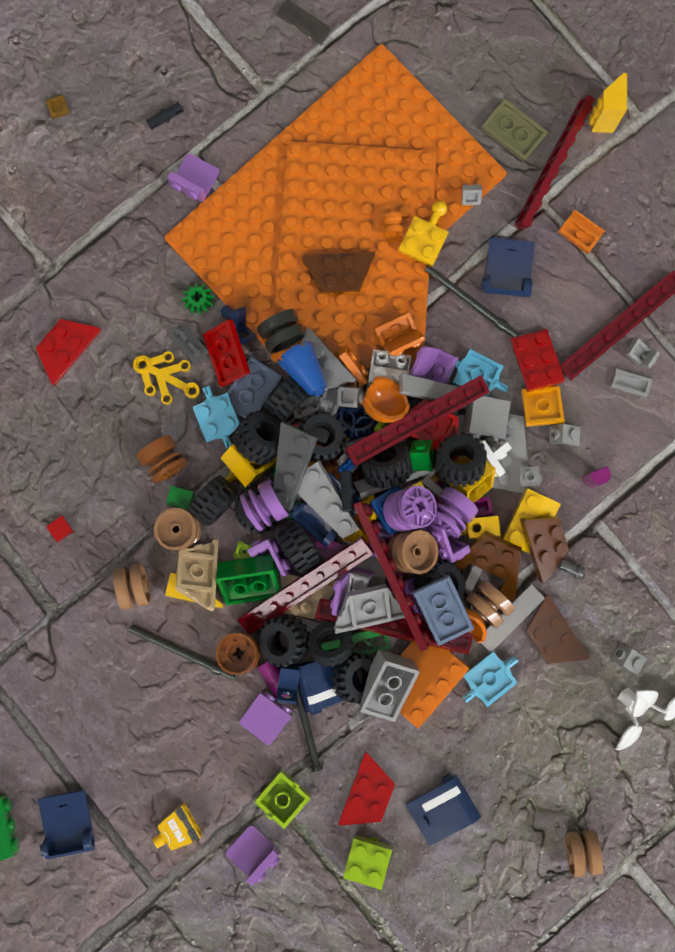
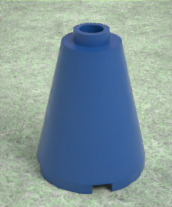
M310 340L304 341L306 345L302 347L300 344L295 345L281 355L283 360L278 359L277 362L310 396L318 397L325 392L324 388L327 385L313 344Z

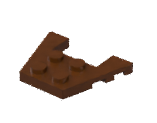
M486 531L469 545L470 553L453 563L456 564V568L459 567L461 575L464 573L468 563H471L505 579L499 591L508 600L514 602L522 548Z

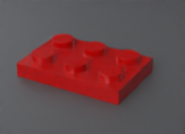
M226 320L203 334L220 387H226L250 374L233 320Z
M548 329L511 338L510 342L527 393L564 383L565 379Z

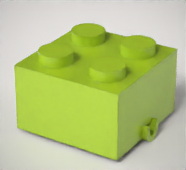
M281 769L257 796L254 803L266 813L267 818L273 819L285 829L311 799V794L286 771Z
M355 834L343 878L382 890L393 845L379 842V839L374 837L370 839Z

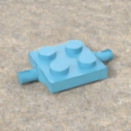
M471 349L462 361L457 360L455 365L458 368L457 374L452 384L459 387L482 375L490 392L494 388L504 393L506 392L508 386L499 381L503 365Z
M210 386L202 388L206 400L201 404L193 406V410L206 442L222 439L226 449H228L232 445L229 435L238 427L240 420L229 393L213 396Z
M492 651L468 670L463 677L469 683L471 690L462 696L465 702L468 703L473 697L477 696L488 707L518 682L510 671V668L518 662L516 657L513 655L506 662H503Z

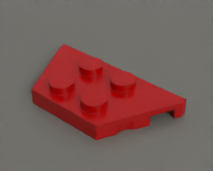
M60 319L38 344L36 350L49 380L54 386L102 331L100 328Z
M425 399L411 408L406 415L430 402ZM450 414L410 437L416 440H432L433 449L437 451L440 442L445 441V437H452V434L457 433L459 417ZM455 456L452 459L456 461L458 460V456Z
M367 752L364 753L338 822L340 826L381 822L395 787L393 780Z

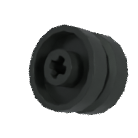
M294 309L279 312L258 325L257 331L260 337L267 339L264 344L269 354L283 351L306 336L302 324H296L299 319Z

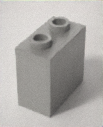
M486 396L473 401L465 410L462 433H465V435L472 434L474 439L476 437L487 439V442L498 443V441L504 440L506 438L511 401Z

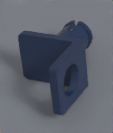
M229 305L223 306L220 314L227 320L234 321L237 333H247L249 335L248 337L239 336L241 344L255 339L256 334L245 326L246 308L241 307L233 310Z
M292 664L280 669L277 702L297 704L300 669L293 668ZM288 694L292 698H284L282 695Z

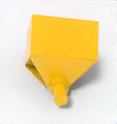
M234 444L221 457L222 461L231 470L225 479L229 483L239 479L245 487L269 472L277 462L276 456L273 461L267 464L261 463L259 465L256 462L252 463L248 458L242 457L243 454L237 451L238 447Z
M464 456L458 458V460L456 461L453 460V462L457 464H467L471 462V460L468 457ZM486 460L484 475L481 476L478 482L474 481V484L471 486L466 484V487H462V485L455 487L453 483H450V487L458 490L475 503L493 487L496 468Z

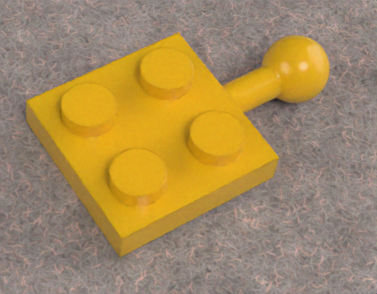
M436 201L433 204V214L429 222L414 216L398 252L433 267L449 234L448 231L436 226L439 217L447 211V205L443 201Z

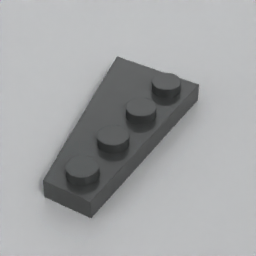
M281 422L273 490L283 508L289 511L293 508L318 437L287 422Z

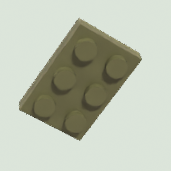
M506 99L500 103L481 126V130L524 163L549 133Z

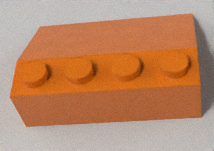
M411 642L400 656L413 660L420 673L400 713L419 729L467 673L469 665L450 650L429 646L428 649L421 652L417 643Z

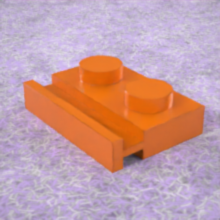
M574 209L558 231V234L589 254L605 230Z

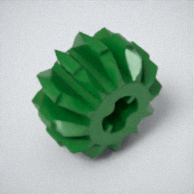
M195 282L194 288L188 285L190 291L184 290L183 294L186 297L182 298V302L186 303L184 305L185 309H190L191 314L197 310L198 315H201V310L203 309L208 313L207 306L213 307L211 301L214 300V295H211V288L206 289V284L204 283L199 287L198 282ZM197 296L201 297L199 298V302L195 301V299H197Z

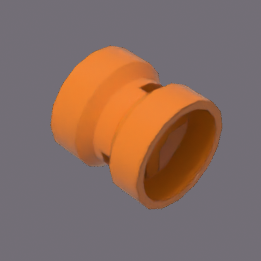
M390 212L383 215L385 236L393 237L403 234V227L400 225L402 221L401 213Z

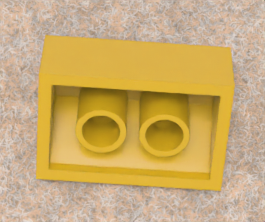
M623 73L603 91L601 97L597 99V105L593 107L592 114H589L588 124L591 125V132L613 133L627 111V73Z
M525 488L501 538L530 553L520 519L555 516L561 504Z

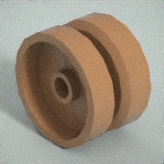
M181 508L166 509L155 521V538L166 549L173 551L191 549L196 546L201 538V523L187 510Z
M399 531L391 537L388 543L389 550L387 553L389 558L394 559L397 565L395 570L408 574L427 573L434 567L437 561V543L434 537L426 531Z
M142 563L133 564L129 571L126 567L115 568L113 570V581L121 610L133 608L135 602L139 607L150 605V586L144 565Z
M483 579L477 586L483 598L477 593L471 592L465 600L484 621H487L497 629L504 622L497 610L503 615L509 616L515 610V607L499 590Z
M594 829L584 830L581 837L576 831L566 832L565 851L571 876L573 878L584 877L586 870L591 876L602 875L603 859L596 831Z

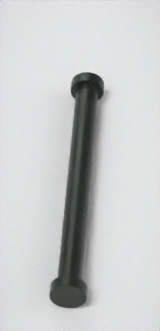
M298 685L297 707L313 765L311 769L312 772H318L324 768L323 765H320L308 714Z

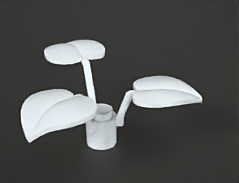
M630 688L624 689L618 699L627 706L625 710L630 714L634 723L623 733L615 750L625 749L639 738L642 727L638 725L639 723L635 717L643 715L649 707L665 713L663 718L667 721L675 718V697L670 701L667 708L662 709L654 705L658 698V692L655 690H636L635 694Z

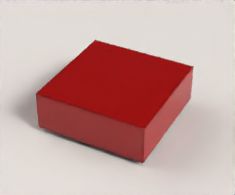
M60 516L46 526L58 543L74 532L64 516Z

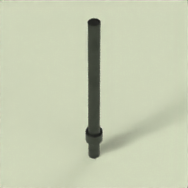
M429 264L424 269L434 279L493 322L500 331H505L513 338L518 335L519 332L509 326L505 319H500Z
M131 625L129 629L130 633L212 670V673L215 675H222L233 681L236 677V674H229L223 671L218 662L215 664L134 625Z

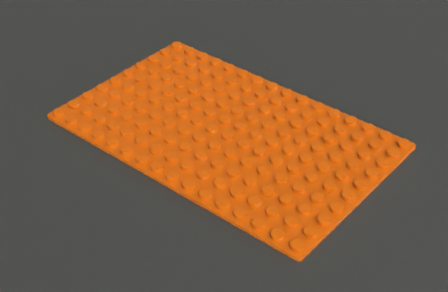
M380 44L167 233L165 241L225 305H229L233 310L241 307L246 308L245 326L256 334V338L266 348L264 343L267 339L260 337L257 327L264 320L275 315L287 145L290 141L435 151L436 171L433 204L436 201H443L447 205L446 213L439 217L436 226L446 231L474 206L462 205V186L464 184L474 185L477 183L482 185V199L506 177L507 172L383 44Z

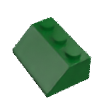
M271 554L218 562L216 581L226 606L262 601L282 589L280 572Z
M7 794L0 795V861L13 857L19 850V840L15 838L14 834L15 820L11 818L10 813L12 805L10 799L7 798Z

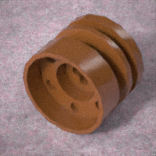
M170 435L154 440L136 455L142 467L152 465L147 474L148 476H153L151 479L153 484H158L174 477L188 463L186 458H181L183 455L181 451L172 454L177 445Z
M246 633L226 635L219 641L216 648L218 665L229 674L240 675L252 671L258 666L261 659L259 652L261 648L257 646L258 641ZM240 648L241 651L245 652V655L240 657L236 655V652H239Z

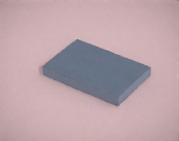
M252 356L247 361L250 374L233 382L227 391L237 415L243 419L250 412L262 410L266 401L283 378L282 375Z
M449 575L412 591L438 646L474 630Z

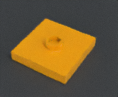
M550 386L528 393L526 389L521 390L526 427L562 424L565 422L560 386Z

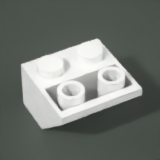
M373 349L367 389L377 376L387 377L399 384V376L402 373L409 375L411 356L405 354L390 356L386 351Z

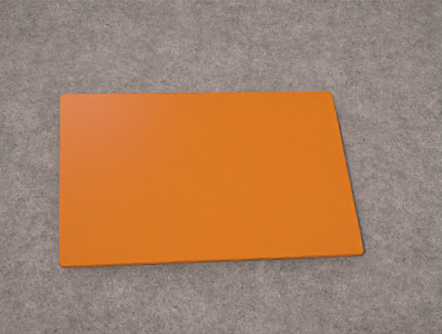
M293 141L288 143L275 314L284 310L294 309L299 319L296 324H302L305 332L310 328L332 353L347 344L350 350L352 349L356 353L360 364L364 365L367 369H370L373 349L385 351L381 347L373 327L408 311L416 329L425 337L429 274L424 269L427 265L398 252V249L414 216L429 222L433 214L432 206L434 202L436 171L435 151ZM390 212L402 214L400 225L403 227V234L393 237L384 235V214ZM375 251L374 260L371 263L360 292L322 294L305 263L302 261V256ZM302 340L283 351L271 354L272 361L283 360L281 355L295 345H301ZM425 340L422 341L421 345L414 348L409 347L402 353L411 356L410 369L414 366L417 352L424 346Z

